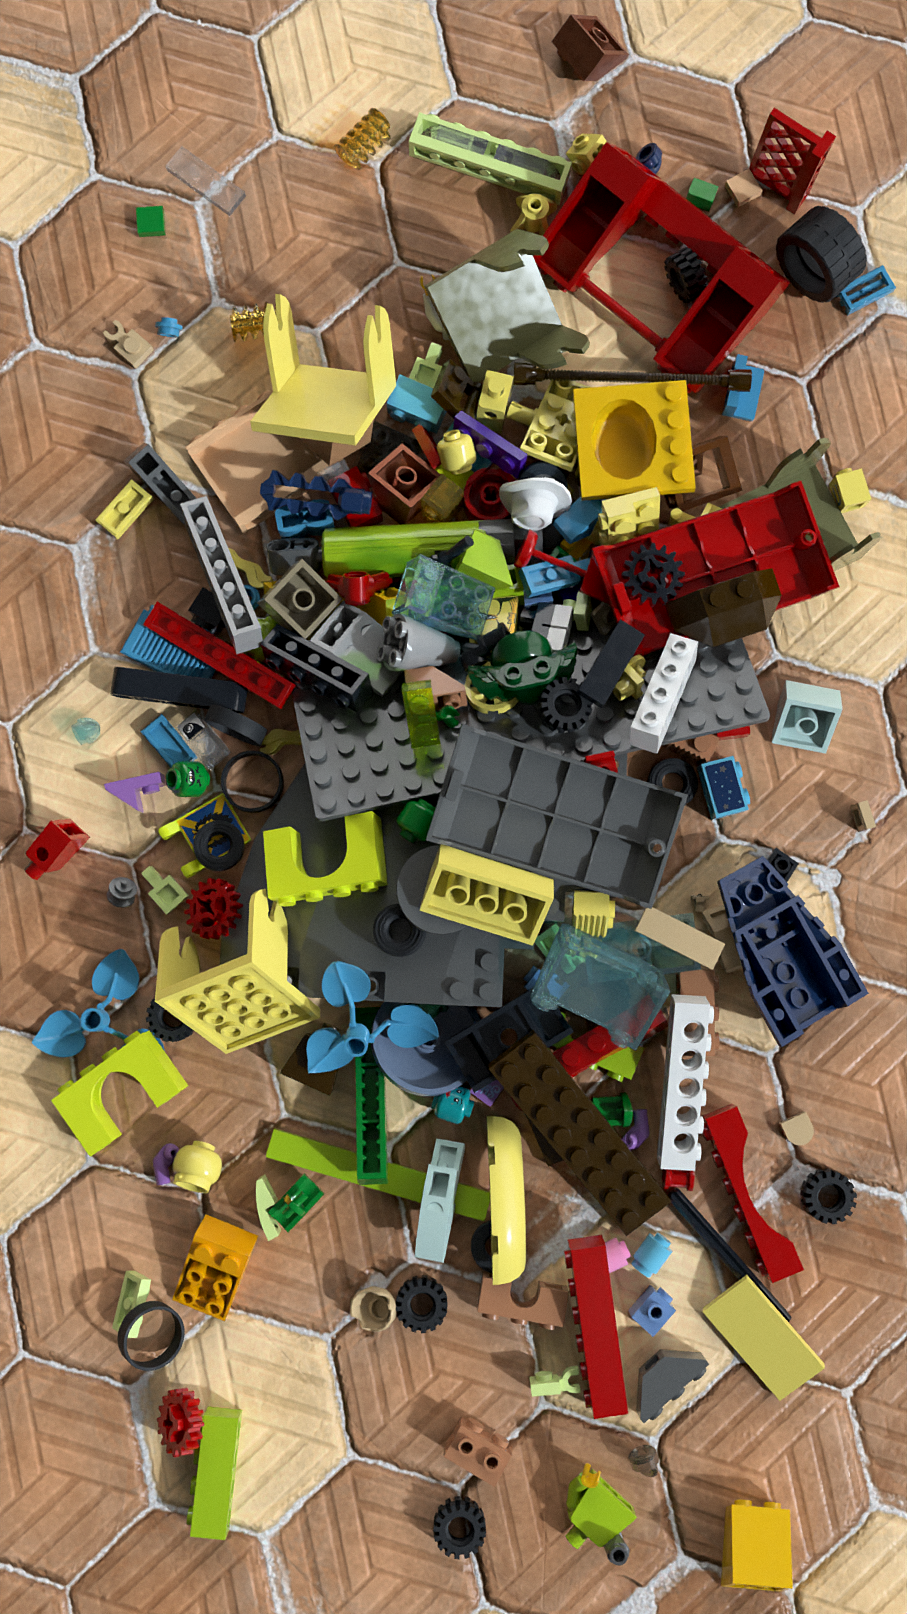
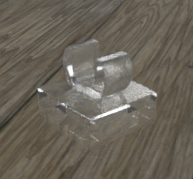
M344 459L317 471L318 476H323L331 487L337 478H343L350 484L349 477L344 474V472L349 470Z

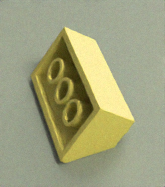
M440 844L431 867L420 911L533 946L554 899V879Z

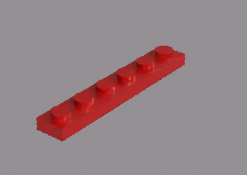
M158 601L143 624L282 709L296 686L244 653L236 654L234 647Z

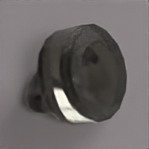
M642 1445L630 1452L628 1459L632 1470L640 1472L646 1477H655L658 1474L657 1464L659 1458L655 1447Z

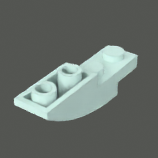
M436 1138L432 1162L428 1165L423 1190L415 1258L444 1263L455 1210L454 1200L465 1151L464 1143Z

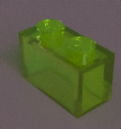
M431 679L402 684L411 749L441 744Z

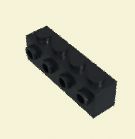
M278 624L260 644L265 657V663L271 669L283 671L294 682L299 684L302 682L310 686L316 694L328 696L343 709L349 708L357 713L373 693L369 673Z

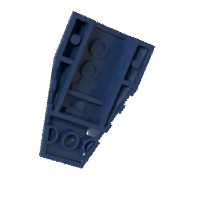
M764 856L717 881L750 995L779 1048L804 1034L803 1029L836 1009L848 1007L869 994L842 944L835 936L831 937L823 928L825 925L817 916L814 917L804 906L805 902L799 895L795 896L787 887L788 883Z

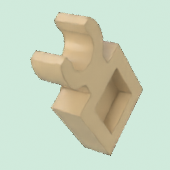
M114 320L113 324L118 329V332L111 335L105 330L103 334L108 342L117 344L114 347L115 352L136 369L154 349L133 329L126 334L122 324Z

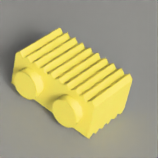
M574 890L572 935L574 937L577 934L580 937L582 935L585 937L588 935L593 937L595 935L597 938L601 935L604 938L607 928H613L615 901H610V895L598 891Z

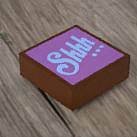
M497 1079L475 1093L471 1087L469 1088L471 1095L490 1109L505 1089Z

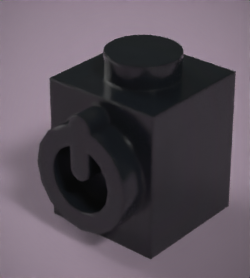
M202 587L188 609L193 616L191 622L211 634H214L215 631L221 633L223 628L226 627L213 594Z

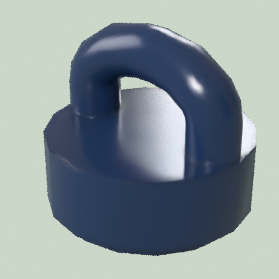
M649 143L640 149L636 159L653 173L657 174L662 163V150L657 144Z

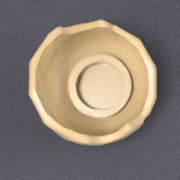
M371 1286L358 1291L352 1298L350 1315L359 1321L361 1329L380 1332L389 1328L396 1317V1303L393 1296L386 1289Z

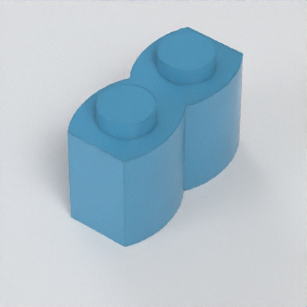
M323 499L312 500L313 502H321V503L330 504L328 500H323ZM287 505L275 511L281 539L304 538L308 534L322 536L325 528H335L330 509H327L318 517L310 515L308 507L303 508L301 512L291 514Z

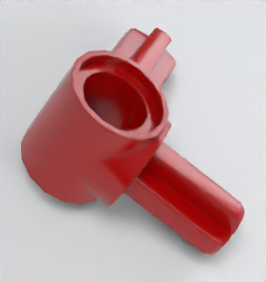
M351 571L344 573L343 576L329 574L325 582L334 591L339 592L341 597L345 598V604L358 606L368 604L370 597L374 596L375 591L388 588L389 584L392 583V578L389 577L386 571L373 575L365 571Z

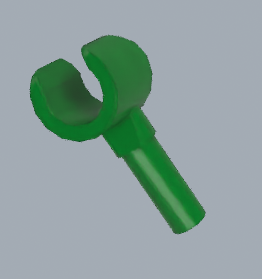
M446 705L440 712L418 715V721H443L448 727L454 728L459 723L454 717L460 714L451 705Z

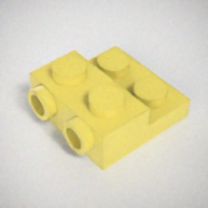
M657 487L602 501V513L598 514V521L602 532H598L600 546L613 545L659 530L660 494Z

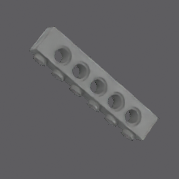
M207 496L181 503L185 527L236 654L261 647L260 644L263 639L260 624Z

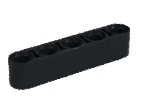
M114 667L110 695L125 699L209 709L211 704L236 713H244L248 689L232 681Z

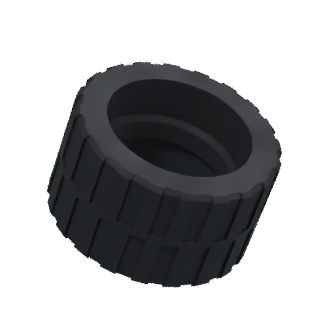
M815 206L811 208L777 239L776 256L786 278L801 294L813 301L820 303L830 302L862 274L866 268L867 255L860 235L843 215L829 207Z

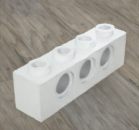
M670 633L631 725L630 745L656 754L658 753L695 664L698 641Z

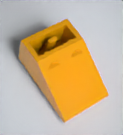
M205 1214L194 1235L172 1300L225 1321L251 1258L258 1235Z

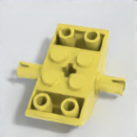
M552 379L539 408L533 410L512 401L506 418L529 426L520 450L532 457L572 472L578 461L573 389L590 387L576 381H560V379L559 381H553Z

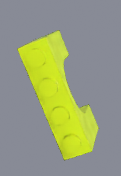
M373 811L344 816L347 839L345 859L335 872L321 878L310 877L304 869L301 835L298 831L290 826L263 831L268 899L278 903L279 906L287 907L296 905V901L306 899L307 902H317L323 900V896L346 897L351 895V891L375 892L379 890V886L388 885L381 818Z
M150 1030L142 1034L139 1031L132 1033L123 1040L126 1044L119 1050L116 1047L101 1056L103 1059L102 1063L98 1066H95L93 1063L79 1073L82 1078L75 1083L70 1080L57 1089L59 1095L51 1100L90 1157L122 1135L105 1110L101 1099L102 1085L111 1072H124L136 1078L157 1108L188 1087V1084Z

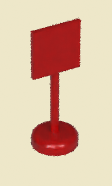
M528 529L514 562L515 567H526L531 556H534L584 577L579 592L610 604L593 555L587 570H584L534 549L538 535L535 531Z

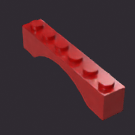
M651 995L554 1051L553 1054L573 1078L601 1060L634 1044L645 1041L666 1029L668 1022ZM511 1097V1099H512V1101L514 1102L515 1106L522 1112L523 1110L519 1107V1105H518V1104L514 1101V1099Z
M730 1104L702 1115L704 1119L702 1134L706 1141L711 1140L715 1150L711 1152V1156L716 1167H722L725 1178L722 1179L723 1186L728 1195L733 1194L736 1205L733 1206L734 1213L738 1221H743L748 1232L744 1233V1237L750 1250L755 1249L759 1258L755 1260V1264L761 1277L766 1276L771 1283L804 1271L793 1242L776 1232L764 1221L749 1197L743 1170L744 1147L748 1131L738 1107Z

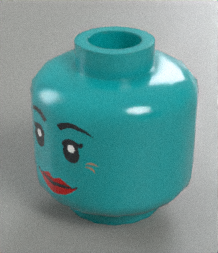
M459 1086L450 1092L434 1096L431 1108L435 1109L434 1113L437 1118L459 1124L464 1116L470 1118L475 1101L470 1100L471 1093L468 1088Z

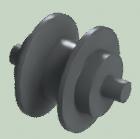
M115 878L109 884L107 899L116 907H129L135 901L137 886L129 878Z

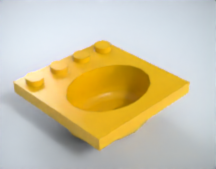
M686 380L573 389L581 501L611 499L656 487L660 495L695 492L696 485Z

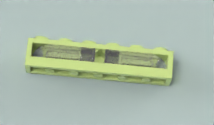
M419 112L409 139V156L527 195L540 194L554 200L557 205H560L570 177L572 163L566 161L563 157L550 156L541 153L536 148H526L517 145L512 140H502L493 137L485 131L468 129L460 123H450L441 120L433 114L426 115Z

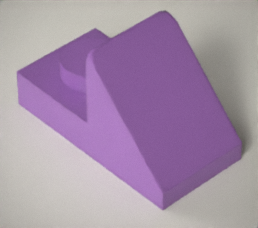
M161 772L104 784L105 790L144 813L140 792L143 791L144 795L153 794L160 791L159 787L167 786L165 776Z

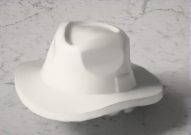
M547 477L528 478L502 484L499 492L503 505L511 514L512 523L527 531L528 529L538 531L552 523L553 518L568 511L572 502L567 488L554 479Z

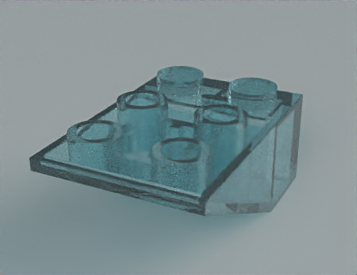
M420 554L407 562L392 615L405 614L436 630L477 640L476 636L483 632L495 587Z

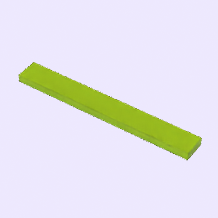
M274 1128L266 1154L267 1158L359 1185L357 1181V1152ZM388 1162V1184L362 1186L421 1203L427 1173ZM458 1182L454 1200V1213L485 1221L490 1203V1191Z

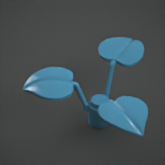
M118 949L110 953L95 969L92 977L93 991L97 995L107 996L102 1003L97 1005V1009L90 1008L85 1010L81 1015V1019L77 1014L68 1010L54 1012L45 1020L38 1034L32 1040L34 1046L49 1055L71 1057L77 1055L85 1047L86 1038L82 1033L85 1030L89 1032L105 1031L123 1040L128 1037L109 1027L110 1016L104 1010L113 997L118 1000H125L131 997L138 989L139 973L126 951ZM142 1028L138 1029L137 1031H139V1033L142 1034L148 1031V1029ZM156 1038V1040L158 1041V1043L161 1045V1047H162L163 1050L165 1051V1048H164V1045H163L161 1039H160V1038Z
M341 961L332 962L326 968L323 975V995L327 1002L334 1007H342L349 1004L350 1024L346 1034L342 1036L333 1028H321L310 1035L306 1048L308 1073L332 1071L347 1065L353 1057L364 1055L367 1051L368 1043H374L375 1038L387 1026H389L387 1031L389 1039L395 1045L403 1048L420 1046L430 1040L438 1039L437 1026L433 1018L423 1008L407 1003L395 1006L391 1012L392 1020H385L370 1034L367 1027L363 1024H356L354 1002L363 1001L369 995L371 983L368 975L357 966Z

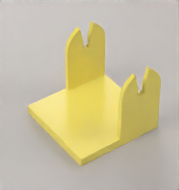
M275 294L276 314L273 305L267 303L263 325L264 342L273 392L250 421L252 431L356 446L396 387L388 313L382 306L375 305V322L372 315H367L363 339L366 372L303 365L299 362L290 303L286 297L281 294Z
M266 889L254 892L250 898L248 948L246 955L200 973L199 956L191 936L185 939L181 957L179 954L178 926L167 929L162 934L160 940L155 1002L225 1054L320 1018V1008L287 981V920L282 907L274 901L268 917L269 907Z

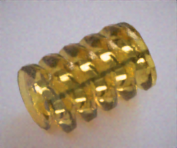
M371 108L368 111V115H364L361 118V122H357L354 125V129H350L346 133V137H342L339 140V144H335L333 147L337 155L348 166L359 171L362 167L358 160L360 159L362 162L367 163L369 158L366 152L374 156L376 150L373 145L381 149L384 146L381 138L386 141L391 139L388 132L390 124L383 113L376 108Z
M275 300V305H274L275 314H276V300ZM268 302L264 303L262 311L258 304L254 303L252 312L249 311L245 304L240 314L237 308L232 306L230 323L234 343L237 341L238 334H240L243 341H247L248 332L251 333L254 340L258 339L259 331L264 336V315Z

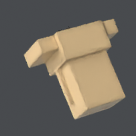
M698 894V896L691 895V899L695 901V911L704 912V904L706 899L709 900V896H702V894Z

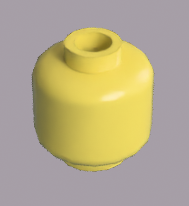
M459 430L446 432L443 435L444 438L437 445L443 468L451 471L452 474H461L469 471L477 459L470 435L460 433Z

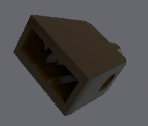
M324 1022L322 1028H333L339 1031V1028ZM306 1033L282 1068L280 1074L330 1096L334 1089L338 1069L321 1073H308L306 1048L311 1034Z

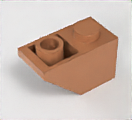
M429 666L404 670L411 714H428L435 710H441L446 705H451L455 709L467 706L465 685L437 668Z

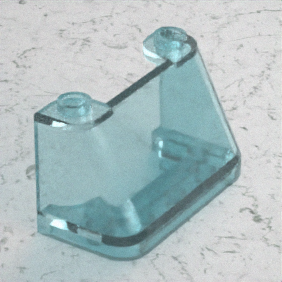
M562 924L532 990L531 1001L537 1008L546 1012L549 1009L556 1010L559 1005L607 1028L612 1036L611 1041L621 1048L630 1047L637 1050L671 991L664 974L652 964L571 925Z

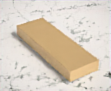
M653 907L652 909L645 908L634 930L711 970L714 969L725 946L719 940Z

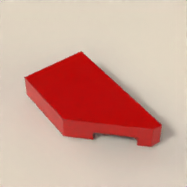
M419 424L412 429V432L432 468L435 469L441 465L437 444L432 435Z

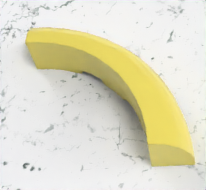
M487 1116L493 1285H500L517 1279L525 1270L526 1264L522 1143L519 1128L512 1121L504 1117Z

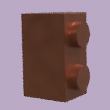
M571 14L551 41L558 49L557 54L564 61L572 65L574 74L582 81H598L629 56L597 16Z
M403 443L367 475L382 510L400 525L408 524L437 497L444 479L440 473Z

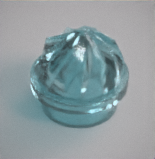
M79 718L77 723L71 725L72 731L81 745L85 743L92 744L100 735V724L95 719Z

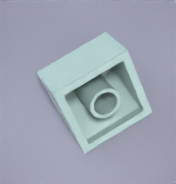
M786 680L777 705L772 743L826 754L843 710L840 690Z

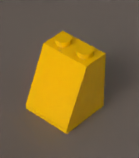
M734 1500V1505L731 1504L726 1507L721 1587L778 1592L793 1589L790 1509H781V1503L763 1502V1507L752 1506V1501Z

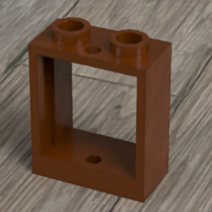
M718 436L692 446L693 456L712 449L723 488L686 501L683 500L682 493L664 494L669 508H672V510L678 508L683 512L743 491L728 436Z

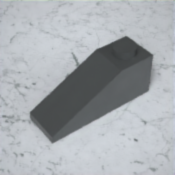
M143 443L124 462L176 518L185 525L180 504L197 498L149 444Z

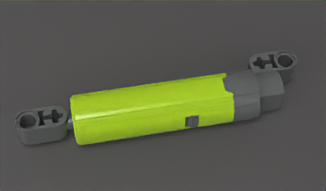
M559 516L553 518L552 523L545 528L535 531L538 539L534 549L543 552V548H555L557 545L560 547L564 537L553 525ZM512 519L325 528L322 534V547H319L318 541L314 538H288L272 540L267 543L266 549L270 572L277 576H283L294 563L303 559L315 572L321 570V564L323 563L324 574L327 579L329 574L343 576L344 573L351 571H365L370 575L386 571L389 577L400 578L406 573L413 572V568L417 565L426 563V559L430 556L447 551L465 536L471 537L474 529L500 540L507 565H513L527 530L517 527L512 523ZM462 554L454 559L452 568L447 572H442L441 575H452ZM531 556L526 566L542 563L543 560Z

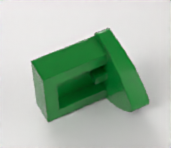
M621 1092L618 1096L592 1097L593 1104L611 1126H630L633 1110L626 1092Z

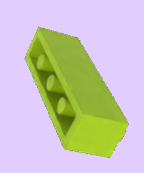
M208 1406L204 1416H202L204 1426L200 1428V1432L203 1438L199 1448L195 1449L193 1464L198 1465L197 1476L192 1477L190 1495H195L194 1505L189 1506L186 1522L187 1525H191L190 1537L225 1540L230 1528L242 1410Z

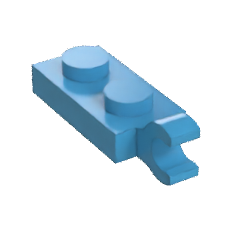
M571 555L558 559L587 570L591 558L575 563ZM548 562L522 567L518 572L528 598L578 585L581 581L580 578H583Z

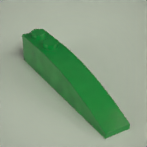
M380 1007L355 1008L356 1024H363L371 1034L373 1020ZM368 1043L366 1053L355 1057L357 1181L359 1185L388 1184L386 1078L376 1064L371 1043Z

